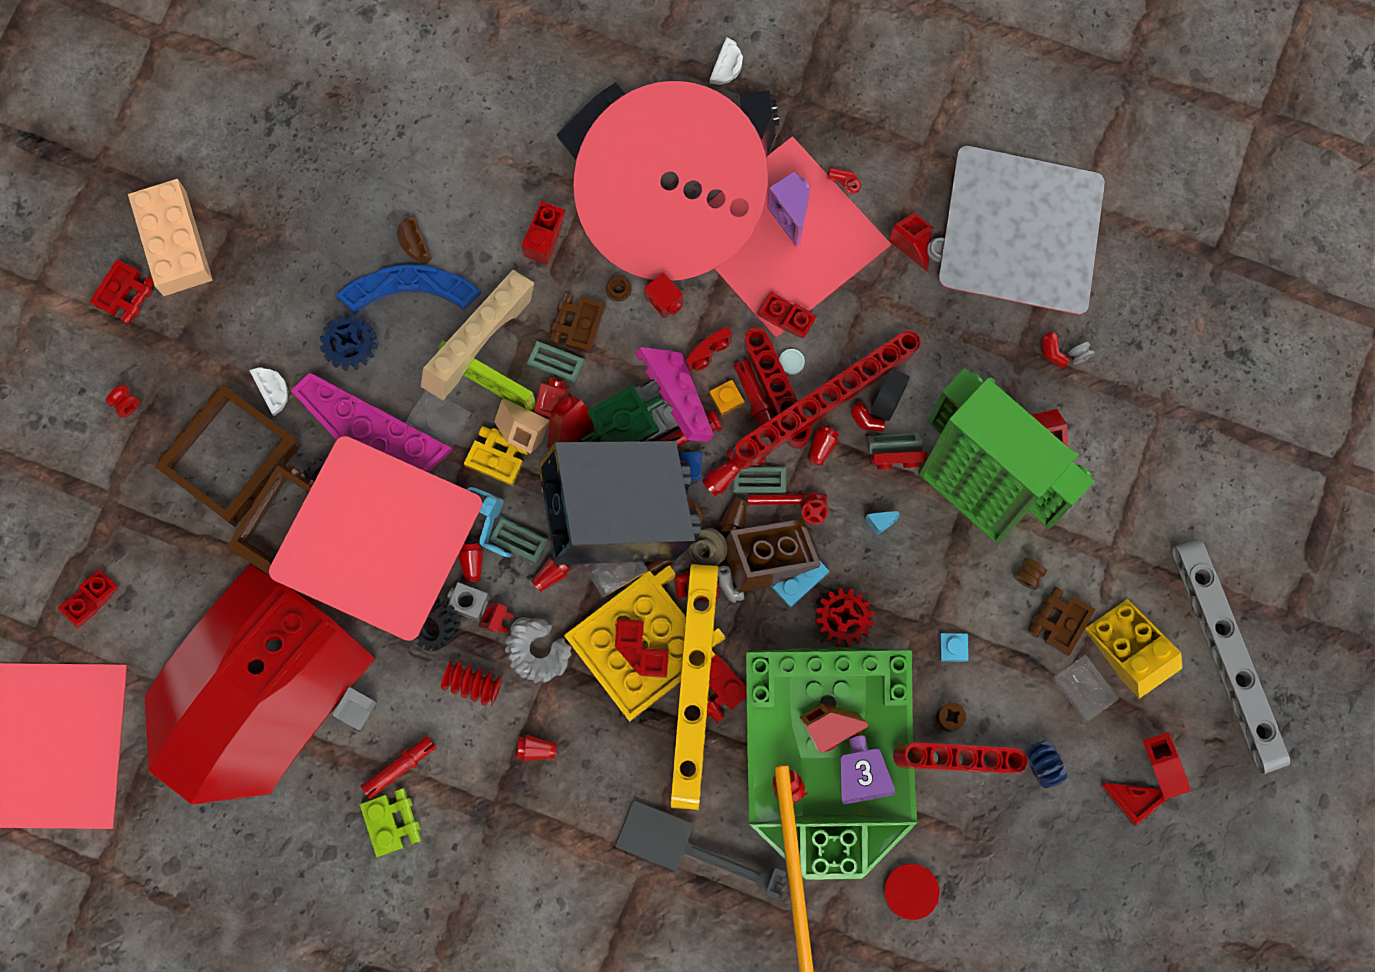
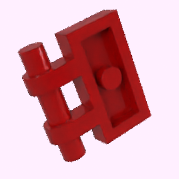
M116 259L89 302L112 316L116 315L119 308L124 310L120 320L129 324L133 317H137L141 310L139 308L145 298H149L153 291L151 289L154 286V282L149 276L145 278L143 283L138 282L137 280L141 273L137 269ZM131 289L137 292L129 303L125 299Z
M714 653L715 656L711 658L709 688L718 697L714 701H711L708 697L707 716H711L719 723L725 717L719 710V707L725 704L732 711L747 698V687L724 661Z

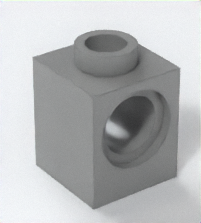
M458 582L456 588L450 589L446 601L449 603L448 607L452 605L455 608L451 612L480 622L490 601V596L488 593ZM464 596H472L474 600L470 607L463 608L460 606V601Z

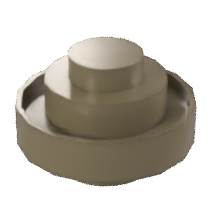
M704 528L700 530L697 541L689 547V553L696 564L717 566L725 560L728 546L720 532L712 528Z

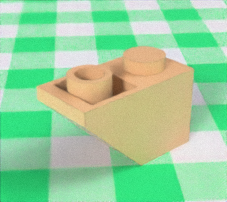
M503 398L494 422L507 443L531 454L542 443L550 420Z

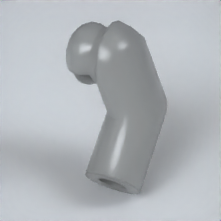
M728 566L719 567V586L727 599L732 603L744 600V592L739 593L737 587L733 588L730 568Z

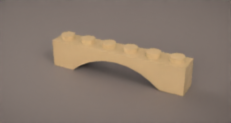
M512 270L423 368L421 387L444 400L459 383L464 372L487 340L503 324L516 318L530 303L534 282Z

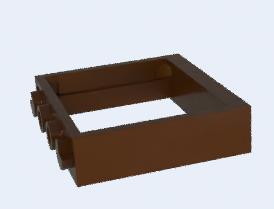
M222 385L220 389L215 390L210 395L207 405L194 414L192 423L187 429L179 432L172 447L160 455L155 467L233 527H236L251 509L277 465L286 466L302 445L296 438L226 386ZM230 400L281 438L282 441L229 506L224 509L172 469Z
M290 464L287 467L277 465L227 548L268 575H270L269 568L274 559L248 543L249 539L287 479L308 493L315 482L312 478L309 481L301 476L303 472ZM294 590L296 593H298L314 605L323 604L322 602L314 598H311L303 593Z

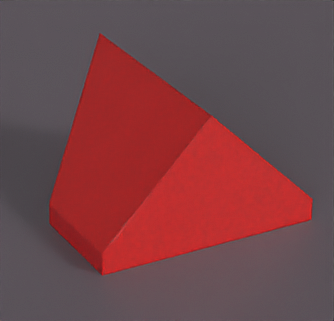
M914 212L893 227L889 241L928 272L929 256L927 254V247L931 242V232L934 227Z

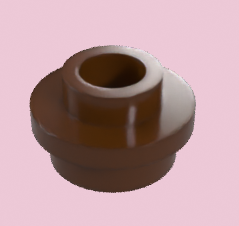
M621 276L611 278L606 284L607 296L616 302L626 300L631 294L630 282ZM616 287H622L623 291L621 293H616L614 289Z

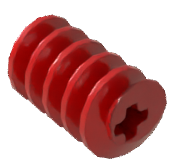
M459 660L455 666L450 661L440 686L444 691L451 686L450 690L454 695L461 690V697L464 699L471 694L472 702H477L481 697L482 706H487L490 701L492 706L499 694L502 676L499 675L495 681H492V672L490 671L485 677H482V668H479L474 674L472 673V664H469L464 670L462 669V660Z

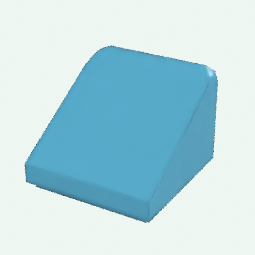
M898 511L867 514L865 522L876 535H879L894 524L900 514Z

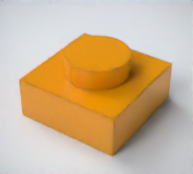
M733 380L709 391V395L721 416L745 403Z

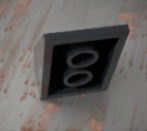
M616 82L597 94L556 134L575 161L585 136L593 123L612 103L625 95Z
M770 90L739 94L741 110L754 125L767 158L776 136L775 126L780 125L776 99L771 100Z

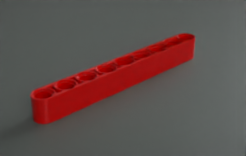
M911 330L900 333L742 438L731 452L730 460L732 464L738 469L751 467L885 377L891 368L896 369L910 360L920 348L921 339L919 335ZM902 343H906L910 349L905 348ZM882 356H887L891 362L885 361ZM862 369L870 371L871 376L866 375ZM842 382L850 384L852 389L846 388ZM822 395L828 396L832 402H826ZM802 409L809 410L812 416L805 415ZM781 422L788 423L791 430L783 428ZM760 436L768 437L771 444L764 443ZM739 450L747 451L750 458L743 457Z

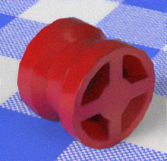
M126 385L116 387L106 397V403L116 409L115 413L120 418L129 416L140 405V400L130 394V389Z
M813 492L806 494L802 498L800 506L803 519L813 525L824 522L828 516V507L824 496Z

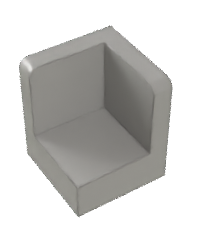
M349 687L333 716L357 730H362L377 702Z

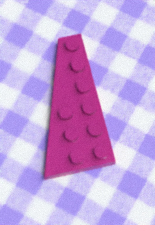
M311 373L291 390L336 440L344 436L350 437L428 473L453 450L448 445L439 442Z

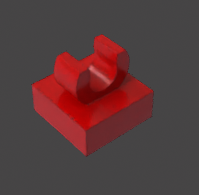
M488 602L478 627L486 631L507 633L509 629L502 626L503 618L513 620L514 616L506 612L508 607L499 603Z

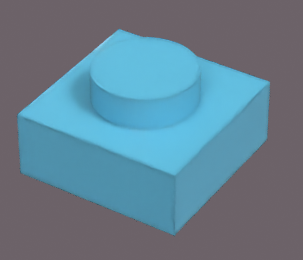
M941 633L939 635L940 662L968 661V634Z

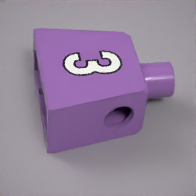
M865 736L850 738L852 754L841 756L843 804L896 795L880 750H868Z

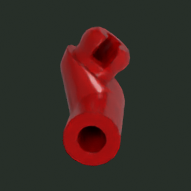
M1047 332L1041 340L1043 356L1064 369L1070 357L1059 351L1058 335L1055 332Z
M863 402L853 404L851 416L859 428L884 432L885 419L872 418Z

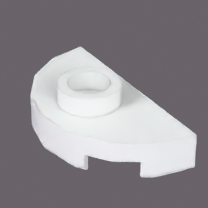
M728 37L724 41L709 84L721 85L729 83L741 71L743 56L740 49L736 46V42Z
M258 367L249 370L272 415H277L283 410L288 400L289 391L286 382L278 372L271 369Z

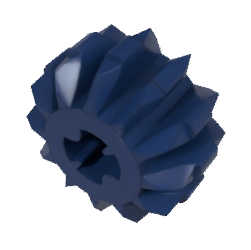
M1048 740L1037 742L1025 750L1029 767L1037 782L1043 788L1055 787L1067 779L1063 761L1051 742Z

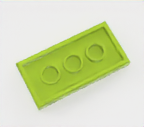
M442 340L438 346V351L446 344L445 341ZM472 360L463 376L501 398L507 399L531 412L535 411L536 402L532 391L480 361Z

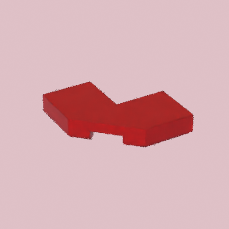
M617 619L615 648L639 676L667 678L669 650L642 648L644 621Z

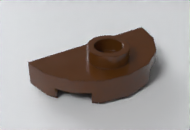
M415 215L408 216L398 225V242L411 258L427 264L432 258Z

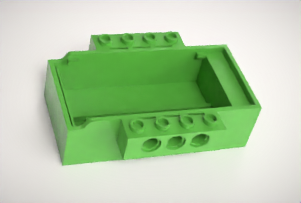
M964 368L942 391L927 421L941 435L919 476L997 545L1000 544L1028 512L1050 529L1094 483L1090 472L1085 467L1077 466L1073 462L1079 456V453L1076 450L1073 452L1008 396L995 384L993 378H987L983 383L982 378L977 373L969 372Z

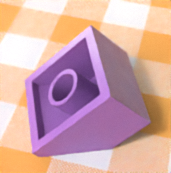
M793 172L769 188L767 208L797 247L801 243L810 186L803 177L800 178L796 172Z

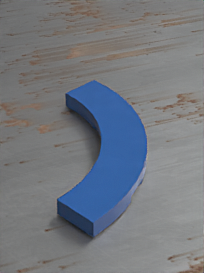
M398 265L379 269L378 272L365 277L362 276L344 287L335 296L354 314H357L362 308L379 298L402 292H422L436 295L450 301L464 311L481 295V291L464 278L454 273L451 274L439 270L436 267Z

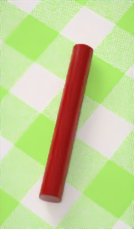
M806 494L747 495L748 505H800L802 498ZM821 494L827 503V494Z

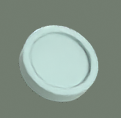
M787 349L779 357L785 374L795 375L802 371L805 359L800 351Z

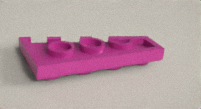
M639 347L635 352L636 357L639 361L643 360L648 367L645 372L650 380H656L661 389L658 393L673 408L671 414L686 439L709 442L714 435L682 352Z

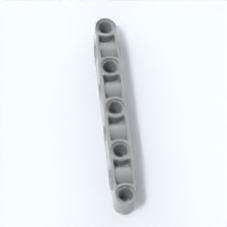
M1196 539L1174 546L1172 554L1258 771L1261 774H1266L1289 766L1290 757L1279 732L1278 725L1202 540ZM1195 573L1201 574L1204 577V585L1197 583ZM1216 623L1224 627V636L1216 632ZM1237 674L1243 676L1245 680L1244 687L1237 684L1235 679ZM1258 725L1265 730L1264 739L1257 735L1256 729Z

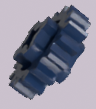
M350 314L348 320H345L344 316L340 315L339 322L331 319L332 327L323 328L327 335L320 336L321 342L324 343V345L320 346V349L323 353H326L325 359L328 362L332 361V365L335 368L341 364L344 371L348 370L349 365L358 370V363L361 362L366 366L365 358H374L371 349H377L378 347L376 342L373 341L377 339L375 332H371L373 330L371 324H365L363 317L356 321L353 314ZM362 332L365 335V345L360 341ZM353 340L354 344H353V343H352V344H350V343L344 344L343 341H345V342H346V341H347V342H351V341ZM333 341H335L337 344V346L335 347V353L332 348Z

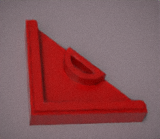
M1103 783L1101 785L1134 826L1138 825L1166 801L1160 789Z

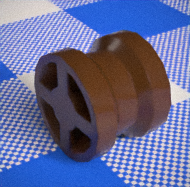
M1025 557L1021 562V569L1016 571L1013 577L1025 587L1037 590L1039 580L1046 575L1047 569L1037 561Z
M948 703L938 710L936 721L942 730L953 732L964 725L966 713L961 705Z

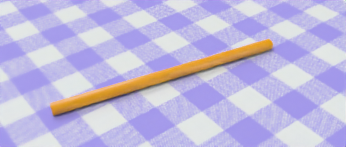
M779 765L775 766V776L799 972H814L789 766Z

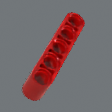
M751 328L745 335L744 349L768 402L773 406L772 411L777 416L781 413L783 407L792 406L798 402V399L767 333L761 328ZM756 338L761 340L763 344L755 347L749 341ZM769 361L772 363L773 368L763 369L760 363ZM773 384H780L784 390L776 393L770 387ZM781 422L783 428L791 430L788 423ZM809 427L803 431L805 434L803 439L792 438L787 442L788 445L794 449L805 447L809 442L811 428Z
M916 742L900 744L893 752L895 764L903 769L1012 774L1024 771L1028 763L1024 751L1018 748ZM909 749L913 754V759L911 762L909 761L907 756ZM934 752L938 755L937 763L933 760ZM959 753H961L963 757L962 764H960L958 760ZM984 755L987 756V765L983 761ZM1009 756H1010L1011 759H1012V765H1011V767H1010V765H1009V763H1008V757H1009Z

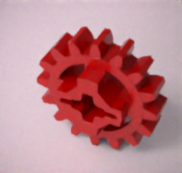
M839 588L837 596L832 592L828 593L829 601L821 599L820 604L824 608H817L816 613L821 615V618L816 619L815 623L823 626L819 630V634L827 633V642L835 639L836 646L839 647L841 642L845 641L846 646L850 647L852 640L859 644L862 641L860 635L865 637L869 635L866 627L873 626L874 622L868 620V618L874 615V611H867L866 608L870 605V601L863 603L861 601L862 593L855 597L853 596V589H850L848 594H844L843 589ZM838 601H843L842 606L838 608H830V606ZM853 604L859 608L862 615L856 613ZM843 612L848 613L847 618L851 619L847 623H842V618L838 617ZM828 621L833 622L836 632L831 629ZM851 627H860L855 633L846 635L847 630Z

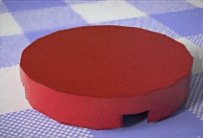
M909 863L898 866L889 873L884 883L885 901L890 910L902 919L918 920L925 918L934 911L939 901L940 889L937 879L930 870L918 864Z

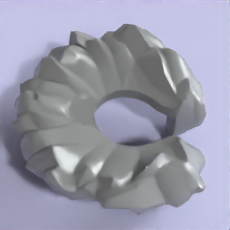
M538 618L521 619L516 622L512 627L511 635L505 641L508 645L505 648V652L508 653L507 659L510 661V667L514 669V672L519 674L520 678L533 680L534 683L539 681L545 683L556 675L561 676L567 667L568 658L571 656V645L567 644L564 638L557 639L553 642L548 656L541 659L535 658L530 653L531 643L537 638L548 637L552 625L548 624L546 620Z

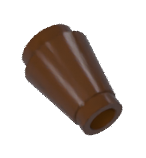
M738 498L732 499L719 524L720 533L727 538L730 531L745 529L746 501Z

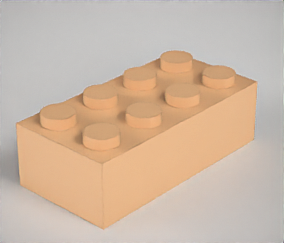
M174 179L128 194L152 279L159 292L166 296L213 281L187 192L180 181Z

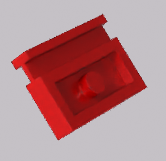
M927 451L869 454L870 464H877V469H893V464L903 463V468L919 467V462H926L928 459Z

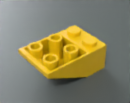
M1128 599L1085 628L1087 634L1120 679L1139 699L1182 669L1181 652Z

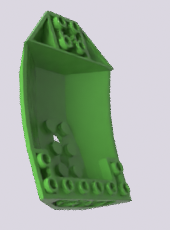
M847 647L794 648L746 652L749 824L786 859L779 801L774 794L772 778L775 776V766L788 765L789 770L796 771L797 775L802 778L806 786L805 791L807 792L803 798L793 805L802 876L806 880L863 879L918 823L914 769L899 768L893 760V752L898 745L913 743L912 650ZM826 695L834 697V707L858 713L868 724V727L863 729L858 736L866 737L868 750H880L896 795L844 805L841 790V756L852 754L850 738L838 743L835 749L828 752L824 751L820 754L812 744L799 717L820 706L821 698ZM909 749L907 756L909 761L911 762L913 759V754Z

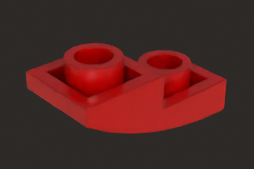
M772 291L769 292L757 312V315L802 339L805 338L817 317L797 303L792 305Z
M728 326L707 337L690 353L686 359L689 371L693 369L700 371L707 368L709 363L712 362L711 351L720 352L729 347L732 341V334Z
M100 569L78 586L79 591L58 607L59 612L77 629L87 622L118 589V586Z

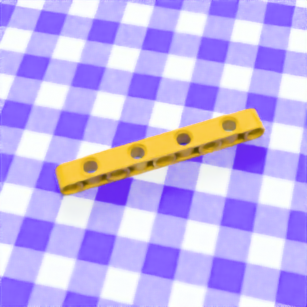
M691 564L671 808L699 810L718 566ZM705 597L709 600V607L705 611L695 609L694 602L697 598ZM695 651H701L705 655V660L700 666H694L690 663V655ZM695 705L700 709L701 714L696 721H689L685 716V711L689 706ZM689 760L695 764L696 771L693 776L687 777L682 774L681 764L684 761Z

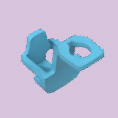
M469 487L466 490L472 493L475 491L486 496L480 513L487 516L480 537L481 546L502 556L511 557L512 553L488 543L494 520L498 518L504 500L480 489Z

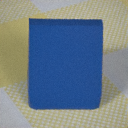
M702 452L678 453L680 461L684 460L689 464L691 481H701Z

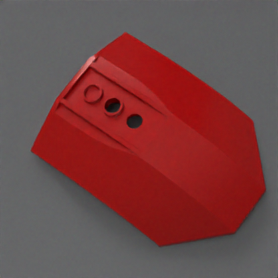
M249 565L193 628L162 668L145 695L148 770L191 805L271 795V792L290 765L342 700L348 688L354 686L375 661V658L335 621L294 590L274 581L269 575ZM278 639L282 642L281 648L275 652L269 651L266 648L268 642ZM254 660H260L264 663V669L259 674H252L248 671L249 664Z

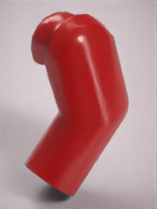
M829 167L827 180L840 182L848 193L855 194L860 191L861 182L853 171Z

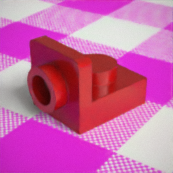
M549 378V380L542 382L534 413L550 418L551 411L556 407L558 401L567 395L570 386L564 385L565 382L557 378Z

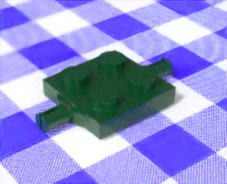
M632 385L587 410L595 431L581 439L583 442H597L599 440L601 442H642L659 432V428L652 418L651 411L665 404L660 394L646 402L639 396Z

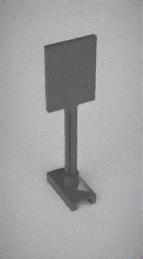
M635 800L633 801L615 847L676 872L683 855L686 854L756 882L758 887L766 889V896L779 902L782 901L783 897L776 893V890L783 887V884L779 883L781 878L788 881L787 872L777 868L774 869L773 874L764 870L760 872L689 843V839L695 824Z

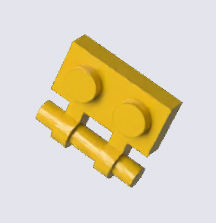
M482 426L479 436L487 440L485 444L474 441L464 462L465 467L513 486L523 465V460L515 456L518 452L528 455V452L507 443L500 430ZM498 443L508 447L507 452L504 453L494 449L495 444Z

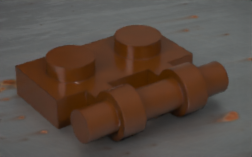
M565 293L562 302L558 303L556 309L558 314L555 323L551 324L549 342L558 345L561 336H566V347L591 354L606 304L580 297L578 306L573 305L574 297ZM568 315H574L571 327L565 326Z
M1054 587L1051 594L1046 595L1043 600L1044 606L1039 615H1035L1031 621L1033 625L1028 633L1038 638L1042 630L1047 631L1049 635L1045 643L1069 656L1096 609L1073 595L1067 603L1062 602L1060 598L1064 592ZM1053 610L1061 613L1055 624L1048 621Z

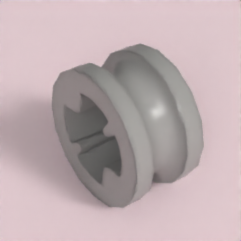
M1089 342L1082 343L1068 352L1069 356L1074 357V365L1082 363L1095 355L1094 350L1089 349Z

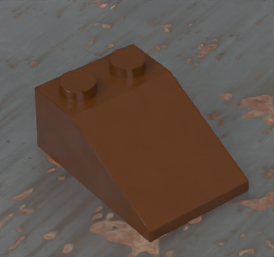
M803 519L730 531L726 538L728 546L726 559L739 593L766 588L819 568L821 565Z

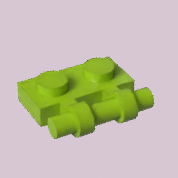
M405 788L394 792L397 802L390 805L387 795L360 804L376 857L403 849L404 845L401 839L403 836L408 835L411 845L421 842L419 822H415L411 810L413 804L411 798H407ZM401 812L405 826L398 828L394 813Z

